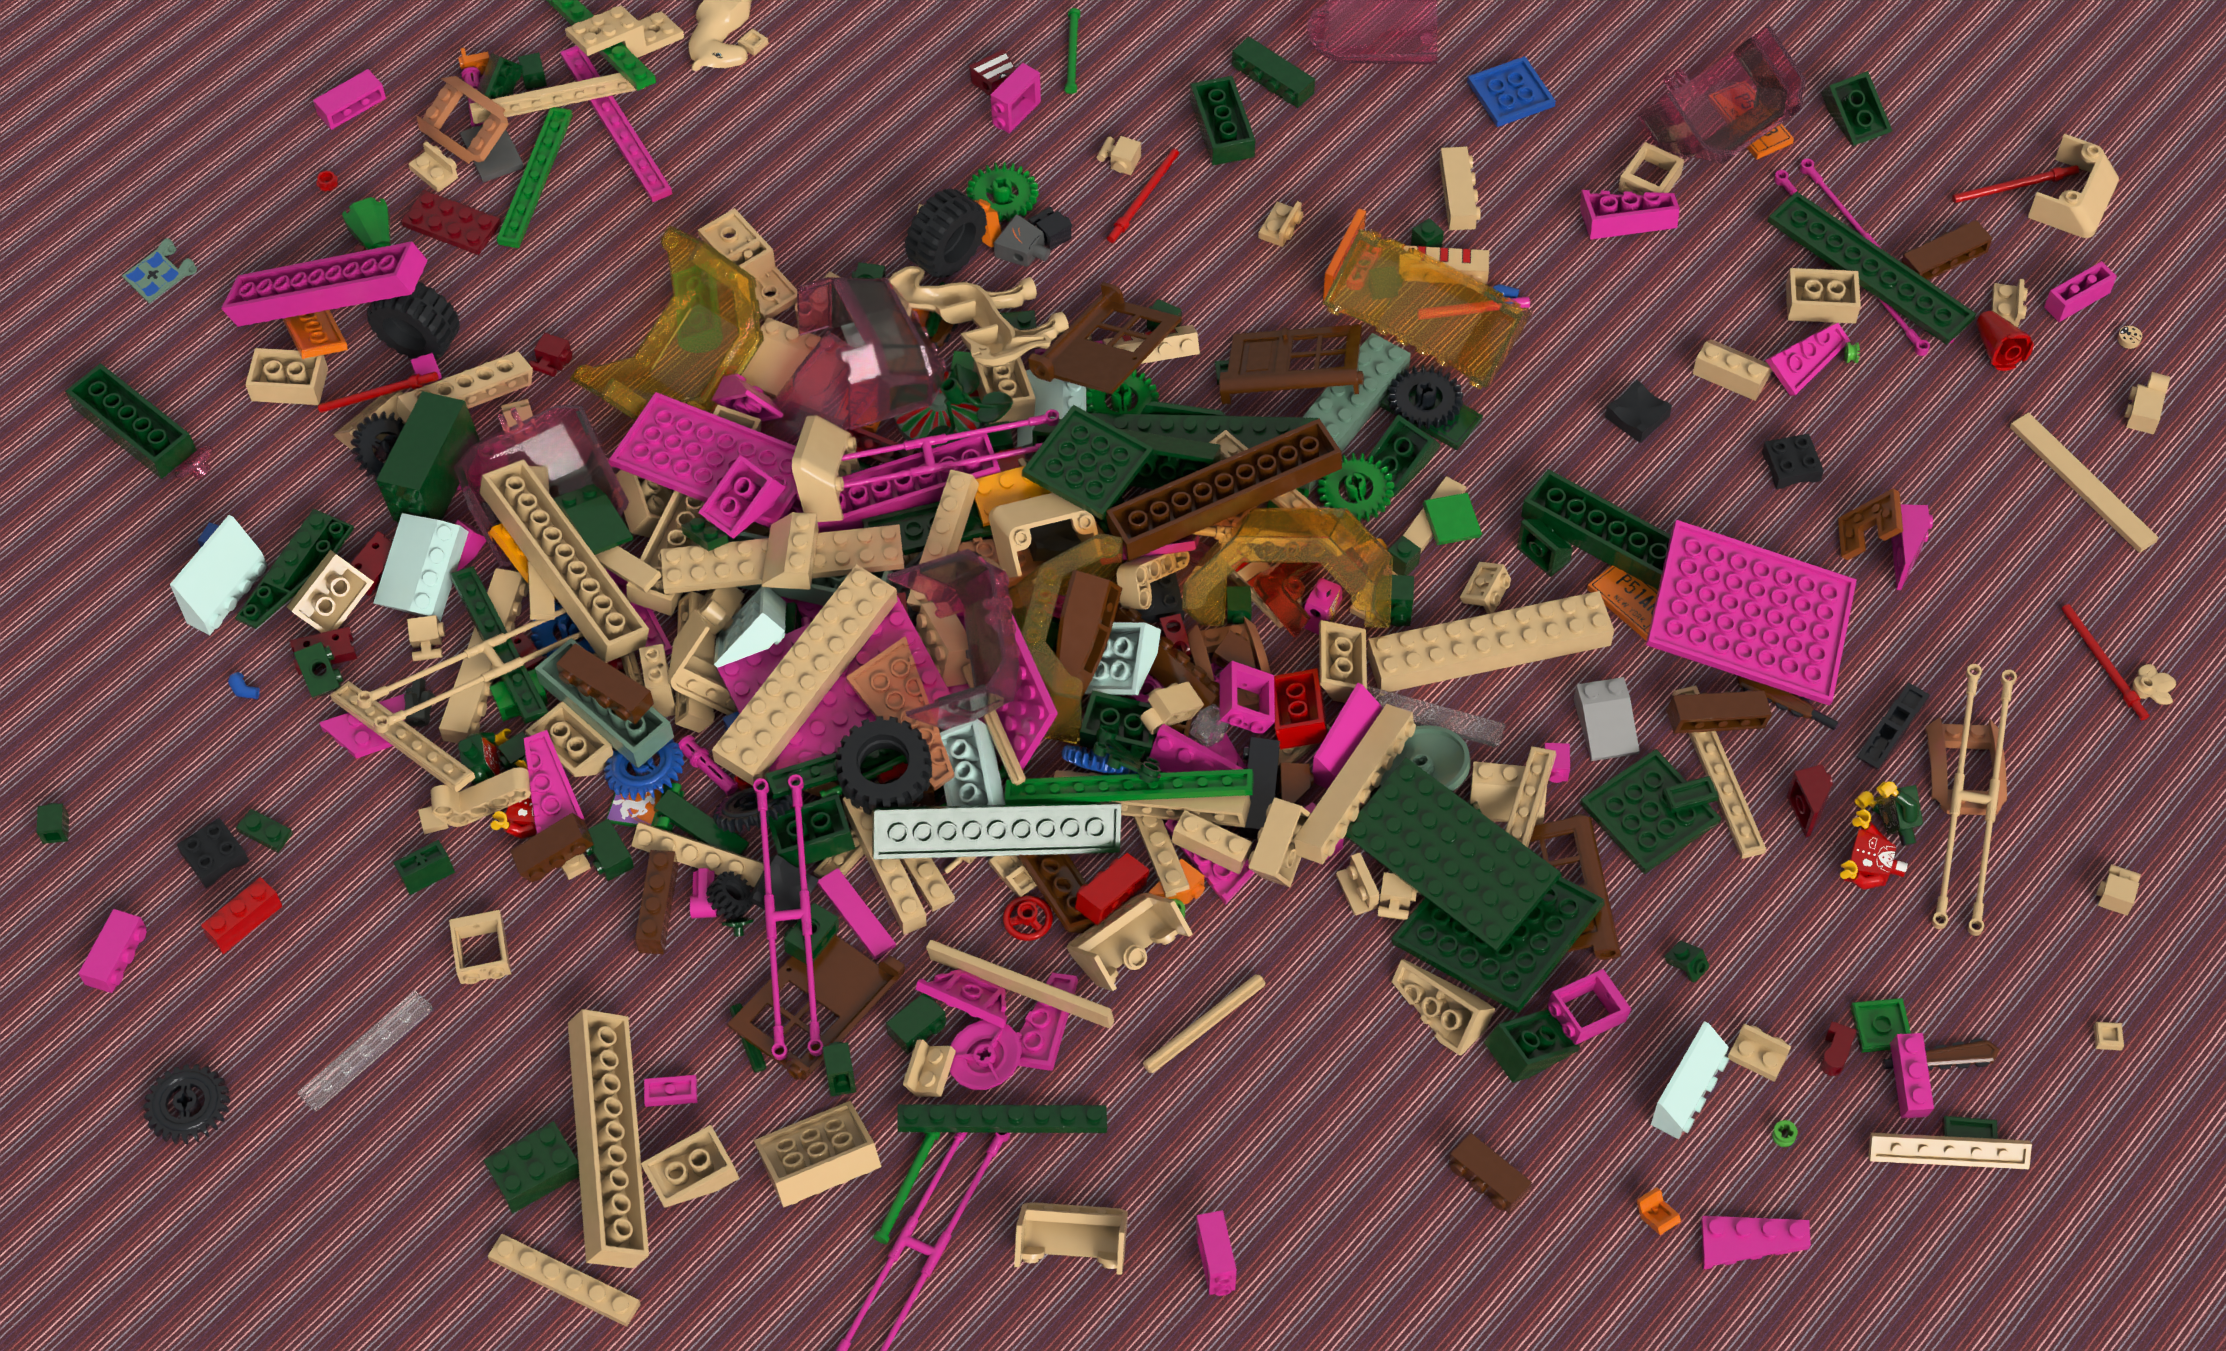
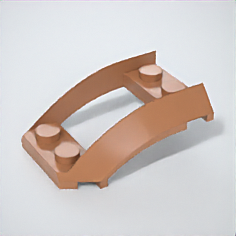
M457 76L441 78L446 82L445 86L439 91L437 98L427 109L424 117L420 118L417 116L419 130L468 164L471 161H484L508 126V119L504 116L505 109ZM463 94L491 113L476 137L471 141L468 149L439 131Z
M1245 617L1244 624L1202 631L1199 630L1197 624L1187 635L1194 665L1204 669L1207 673L1206 676L1214 681L1208 653H1213L1230 630L1243 635L1247 642L1250 643L1257 669L1271 674L1265 649L1256 625ZM1237 689V705L1254 711L1259 710V694L1244 689Z
M1939 717L1925 728V733L1928 736L1927 744L1931 766V799L1937 800L1940 803V808L1946 814H1950L1953 790L1948 789L1946 748L1961 747L1963 724H1942L1941 717ZM1989 719L1988 725H1970L1967 749H1990L1992 769H1994L1999 728ZM2003 749L1999 772L2000 787L1996 816L2004 802L2007 801L2006 765ZM1963 790V791L1974 792V793H1980V794H1986V795H1988V792H1989V791ZM1961 801L1960 814L1986 815L1987 805Z

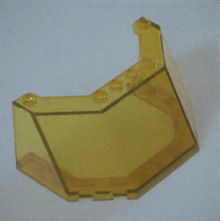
M670 225L661 238V245L668 254L673 296L633 357L594 367L587 364L580 365L570 377L571 381L634 421L637 420L655 392L713 414L719 404L712 401L723 376L742 375L764 341L759 321L761 319L759 300L756 299L755 292L757 287L756 278L706 242Z
M1359 229L1323 302L1324 305L1328 306L1327 311L1337 316L1340 313L1347 314L1376 327L1375 331L1385 336L1390 333L1396 336V342L1404 346L1411 344L1417 347L1415 351L1426 357L1430 354L1436 357L1435 361L1445 367L1450 365L1470 379V385L1478 389L1489 387L1533 312L1525 307L1523 309L1520 307L1521 304L1513 299L1503 297L1504 294L1420 250L1413 247L1406 250L1404 249L1405 244L1390 237L1383 238L1380 233L1374 230Z
M1252 508L1202 556L1183 585L1182 609L1201 626H1224L1227 577L1243 562L1321 563L1352 596L1351 600L1354 607L1359 611H1365V627L1390 628L1393 556L1347 508Z
M1099 533L1042 563L1004 594L1058 712L1043 738L1080 745V729L1083 723L1081 713L1083 684L1079 678L1068 673L1046 643L1058 594H1067L1068 583L1073 570L1101 577L1118 585L1117 569L1123 564L1122 537Z

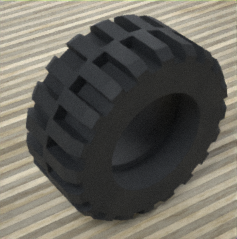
M944 189L935 193L934 197H930L926 200V204L919 208V212L912 219L911 226L908 227V235L905 237V251L908 259L936 278L950 277L953 273L959 272L962 266L967 265L969 259L977 252L978 246L981 245L982 237L986 232L985 226L987 225V216L980 204L957 189Z
M417 282L415 290L411 295L374 301L367 310L368 323L371 324L372 331L377 333V337L387 343L388 347L397 350V353L405 354L411 359L433 353L435 360L441 358L458 333L460 324L458 314L454 311L451 303H448L444 296L436 293V290L426 287L421 282Z
M877 716L876 721L870 722L869 719L861 721L862 726L859 728L854 725L849 730L850 736L844 735L840 741L841 747L837 748L836 752L837 761L835 766L838 782L846 799H850L851 804L856 808L863 807V812L870 815L873 808L913 807V801L919 803L923 798V791H928L930 778H932L931 754L926 739H922V733L917 728L912 730L909 722L904 720L902 724L898 723V718L890 716L889 720H884L883 716ZM892 749L906 757L908 767L905 773L896 781L887 784H877L863 777L860 769L863 760L876 750Z

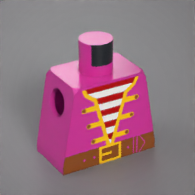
M1319 578L1306 600L1302 628L1319 635L1320 620L1328 622L1333 620L1342 604V587L1340 585ZM1317 611L1320 613V617H1316Z

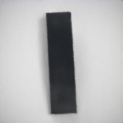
M1908 682L1885 717H1882L1857 758L1879 770L1929 699L1930 694Z

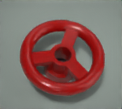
M1022 896L1012 900L1006 906L1003 913V924L1006 931L1012 937L1022 941H1033L1043 937L1049 931L1053 922V914L1049 905L1041 898L1035 896ZM1036 905L1045 913V923L1043 926L1037 921L1038 912ZM1018 906L1017 916L1010 918L1012 911ZM1020 924L1031 926L1036 932L1021 933L1013 926Z

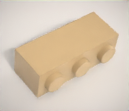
M1184 810L1173 830L1172 843L1237 874H1240L1250 855L1251 841Z

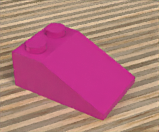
M739 374L723 376L712 401L721 406L759 418L761 421L778 419L783 416L781 410L771 398L764 394L761 388L751 386Z
M739 455L698 513L734 539L772 507L785 489V486L742 455Z
M1901 504L1903 532L1891 537L1896 590H1902L1924 542L1928 541V529H1932L1933 516L1929 515L1928 505Z

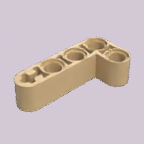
M1189 551L1138 557L1120 565L1117 569L1118 586L1123 588L1120 596L1122 607L1125 609H1148L1152 602L1150 583L1185 568L1190 559Z
M520 767L513 768L457 793L447 785L435 786L431 789L432 814L450 826L460 827L518 803L531 795L529 771Z

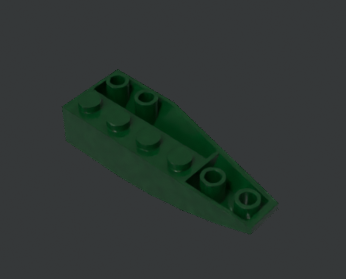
M313 509L235 619L257 629L301 589L330 550L334 553L338 552L353 531L354 526Z

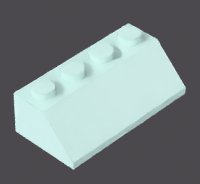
M974 718L940 732L954 771V778L943 785L947 806L1006 805L994 744L986 724Z
M1704 1021L1660 1097L1651 1122L1652 1126L1677 1139L1681 1137L1683 1131L1686 1133L1690 1131L1695 1121L1691 1117L1695 1111L1700 1113L1706 1102V1099L1703 1097L1706 1091L1712 1092L1718 1080L1715 1077L1717 1071L1723 1072L1729 1061V1058L1726 1057L1729 1047L1709 1023Z

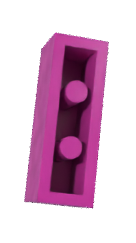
M367 69L325 94L320 95L313 102L317 115L332 130L385 100L386 96L382 83Z
M2101 261L2050 290L2044 308L2058 322H2061L2110 294L2117 276Z
M115 909L112 910L78 973L85 985L113 993L115 987L121 983L127 965L133 961L137 946L145 939L147 928L141 917Z
M1923 1033L1897 1034L1890 1042L1901 1118L1927 1117L1934 1110Z

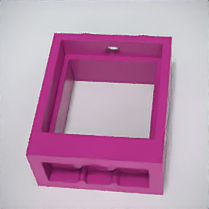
M1022 63L991 94L992 124L995 127L1010 133L1041 102L1040 72Z
M1231 661L1220 672V721L1263 735L1275 723L1274 675ZM1237 687L1259 694V712L1237 705Z
M1604 969L1553 991L1547 1004L1551 1015L1558 1019L1564 1034L1571 1038L1575 1045L1626 1022L1631 1011L1630 1006ZM1590 991H1594L1610 1015L1581 1028L1565 1003Z
M1223 1210L1197 1215L1196 1239L1209 1295H1227L1235 1290L1237 1269Z

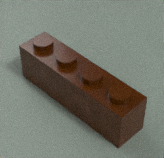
M1975 220L1969 224L1961 225L1952 232H1945L1941 237L1933 241L1929 240L1914 250L1906 251L1901 263L1926 280H1931L1987 253L1993 238Z
M576 643L556 663L559 672L558 676L565 684L574 685L586 697L590 695L596 699L600 706L605 709H612L624 721L629 720L636 724L654 704L649 689Z
M1747 690L1745 692L1725 691L1712 694L1704 692L1694 695L1678 694L1672 697L1666 708L1674 734L1763 729L1772 716L1765 691Z
M650 850L635 936L639 953L664 955L678 872V861L675 851Z

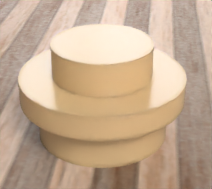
M1137 944L1126 947L1122 954L1123 964L1131 970L1143 967L1147 961L1145 949Z

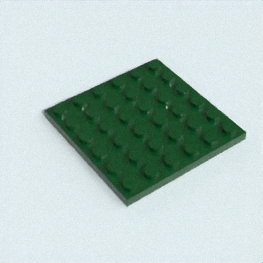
M1560 877L1497 953L1424 898L1391 940L1392 944L1519 1013L1604 906V899Z

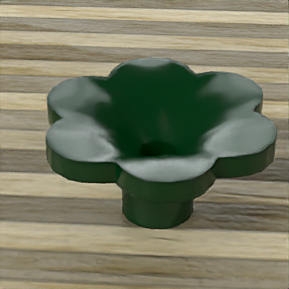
M748 917L736 918L735 920L727 919L722 921L721 924L722 926L732 927L734 936L738 937L744 935L743 926L754 922V919Z

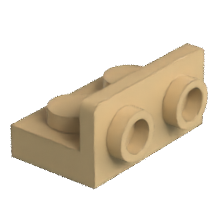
M426 141L423 143L425 152L408 163L409 169L436 192H440L458 178L456 172L457 165L452 158L444 156L437 146H432Z
M1277 201L1260 229L1258 238L1283 247L1286 240L1292 238L1295 225L1300 224L1304 212L1301 211L1302 203L1297 201L1295 206L1291 207Z
M2019 279L2017 286L1994 283L1992 288L1991 311L1996 312L2017 327L2020 320L2025 319L2027 306L2023 305L2028 292V288H2024V279Z
M1479 562L1460 596L1462 603L1484 606L1487 614L1494 613L1511 582L1504 564Z
M1361 853L1351 855L1350 866L1338 871L1336 877L1353 914L1359 915L1378 908L1379 892Z
M1743 1024L1728 1058L1775 1082L1788 1057L1791 1046L1786 1044L1781 1038L1763 1033L1756 1026Z
M917 1040L903 1085L916 1097H941L956 1050L951 1046H929L924 1040Z

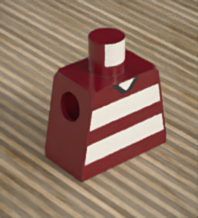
M1004 49L969 66L972 84L990 97L1016 70Z

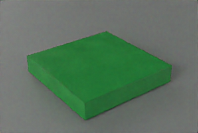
M1468 493L1429 499L1423 502L1436 545L1481 537L1482 532Z
M1903 998L1852 1002L1850 1007L1861 1053L1891 1050L1890 1042L1897 1034H1911Z

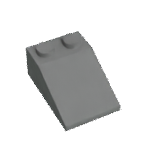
M1624 677L1577 684L1573 700L1591 761L1639 754L1632 705Z

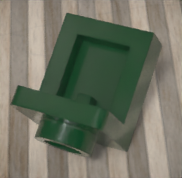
M1681 940L1664 956L1667 964L1686 971L1689 981L1693 983L1709 969L1703 949Z

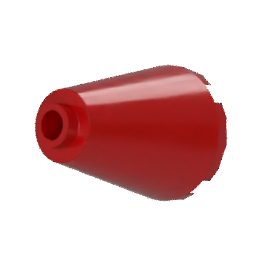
M1994 311L1983 312L1978 317L1976 326L1990 362L1997 370H2012L2016 368L2015 364L2020 361L2024 363L2033 351L2034 343L2026 332Z

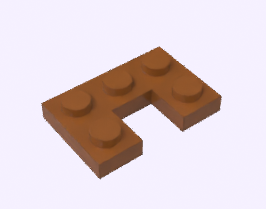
M1893 488L1838 518L1842 558L1848 561L1865 552L1864 531L1877 525L1878 538L1884 541L1903 532L1899 491Z

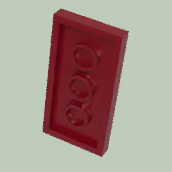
M426 190L422 191L401 220L402 227L476 255H480L501 225L500 218Z

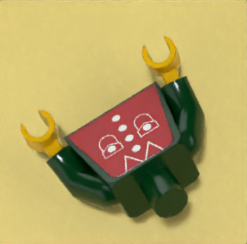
M505 728L496 735L494 732L472 733L458 743L461 764L474 772L475 779L471 781L473 786L500 774L497 748L494 743L500 746L509 739L505 736L511 733L510 729Z

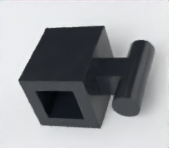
M1051 207L1028 219L1029 223L1034 226L1037 225V228L1044 233V245L1050 250L1072 238V223L1069 218L1064 217L1059 211L1054 212Z

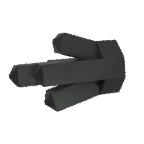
M423 678L413 681L412 687L406 689V694L404 695L405 710L435 697L430 690L425 691L426 680ZM432 705L406 716L404 722L414 727L429 725Z

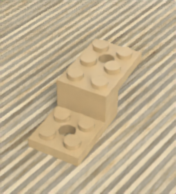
M622 5L565 28L566 36L587 56L621 42L638 58L684 38L683 30L662 11L642 20H637Z
M735 208L698 229L701 239L723 261L727 281L764 321L767 318H773L802 300L801 293L775 266L773 249ZM728 233L735 234L731 238L724 237ZM768 292L776 293L772 297L765 295Z

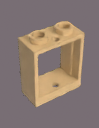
M1645 142L1621 175L1618 191L1622 193L1629 191L1636 195H1644L1645 192L1669 193L1682 174L1684 159ZM1643 160L1669 171L1660 186L1633 175Z
M663 644L639 648L645 687L651 691L654 701L652 707L664 717L675 715L674 693L668 681L669 667Z
M500 910L449 920L456 973L460 984H475L480 980L500 979L505 975L511 974L504 921ZM497 932L501 961L465 968L461 939Z

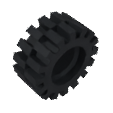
M725 871L708 886L706 896H709L707 899L708 903H713L711 908L718 910V915L724 914L725 919L731 917V920H735L736 918H741L753 906V903L748 901L752 893L750 891L753 888L751 885H746L748 881L745 878L741 880V875L737 874L734 876L732 871L729 873Z

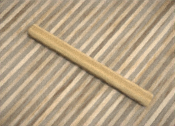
M968 663L962 668L963 674L1011 782L1016 786L1025 782L1026 777L977 667L972 663Z
M1254 975L1146 1059L1143 1062L1145 1069L1149 1073L1156 1072L1265 986L1263 978L1260 975Z

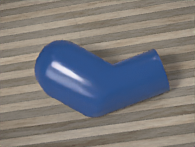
M1498 284L1490 288L1486 296L1489 301L1501 300L1505 297L1518 298L1520 289Z
M235 672L229 676L228 684L236 696L251 699L259 698L260 689L247 686L242 673Z

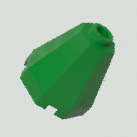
M369 197L352 203L349 206L350 211L346 213L345 210L342 213L347 230L362 246H365L366 250L391 246L390 214L385 200L379 198L380 202H377L373 197Z

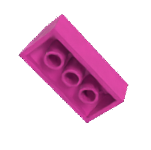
M1357 683L1314 756L1313 783L1326 789L1335 780L1383 709L1380 703L1360 683Z

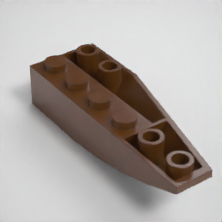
M1077 570L1072 571L1065 601L1062 605L1051 699L1058 712L1054 720L1062 724L1068 722L1097 670L1112 630L1123 589L1110 580Z

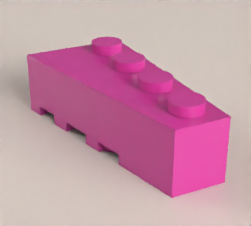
M1582 190L1580 211L1590 239L1673 229L1678 226L1680 208L1674 193L1645 192L1644 195H1636L1633 192L1624 191V194L1620 195L1610 194V191L1602 190L1601 194L1590 193V190Z

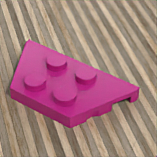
M405 694L378 703L393 714L400 710L405 711ZM350 713L319 722L322 731L329 733L340 746L347 748L348 752L356 759L393 746Z
M961 969L947 974L935 975L934 981L926 982L924 979L917 981L915 990L945 1002L950 1007L963 1010L973 1017L981 1018L1001 1028L1005 1027L1007 1020L1005 1015V988Z

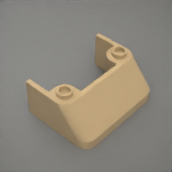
M2064 134L2055 160L2071 166L2077 165L2079 169L2088 171L2091 174L2082 193L2066 190L2061 193L2059 199L2037 192L2028 218L2082 238H2090L2095 234L2115 191L2119 177L2101 147Z
M818 415L806 417L792 458L793 476L803 513L817 514L818 522L842 521L844 516L839 496L840 492L844 490V480L842 477H839L838 470L843 455L855 453L857 443L851 433ZM858 458L842 461L851 463V470H859Z
M1054 493L994 507L989 513V522L1003 579L1022 575L1017 551L1025 550L1029 547L1031 543L1030 528L1062 520H1071L1072 527L1078 533L1083 546V558L1103 555L1094 516Z
M695 609L673 642L668 681L674 690L726 715H730L738 710L716 666L693 655L710 629L700 612Z
M1141 893L1119 907L1098 926L1096 924L1072 940L1067 945V950L1096 986L1114 991L1117 989L1114 984L1118 976L1116 969L1123 964L1122 954L1126 947L1137 944L1145 949L1153 942L1166 945L1171 943L1177 934L1190 937L1193 933L1174 900L1149 893Z
M1025 1203L1021 1207L1016 1226L1014 1267H1020L1022 1259L1026 1263H1037L1039 1259L1044 1258L1045 1254L1098 1258L1097 1261L1103 1264L1104 1268H1117V1274L1122 1275L1128 1212L1119 1208Z

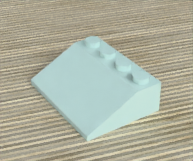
M1030 369L1026 370L1036 398L1034 416L1045 415L1048 410L1054 409L1058 411L1059 419H1063L1073 405L1086 411V387L1055 378L1048 382L1034 376ZM1035 426L1017 427V447L1027 448L1033 446L1032 430Z
M402 513L374 604L421 617L436 615L441 622L453 584L451 573L457 571L469 531L456 524Z
M228 515L170 584L187 624L211 635L215 629L220 627L226 615L235 609L241 597L249 592L256 579L264 574L267 563L261 550L234 517Z
M761 586L732 617L734 621L726 631L721 629L716 634L714 665L718 668L769 649L773 643L777 645L785 636L786 601L769 587Z
M1113 622L1103 656L1085 694H1091L1093 690L1110 695H1138L1158 654L1161 629L1147 623Z

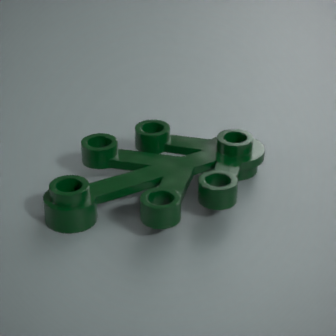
M1107 725L1099 726L1096 733L1097 742L1092 750L1093 753L1101 757H1106L1107 753L1110 754L1106 762L1108 766L1114 769H1120L1121 766L1137 772L1139 778L1147 783L1160 780L1161 775L1159 773L1161 769L1158 767L1159 761L1146 757L1145 761L1141 762L1140 760L1144 756L1145 749L1132 745L1130 751H1128L1115 740L1118 732L1114 728Z

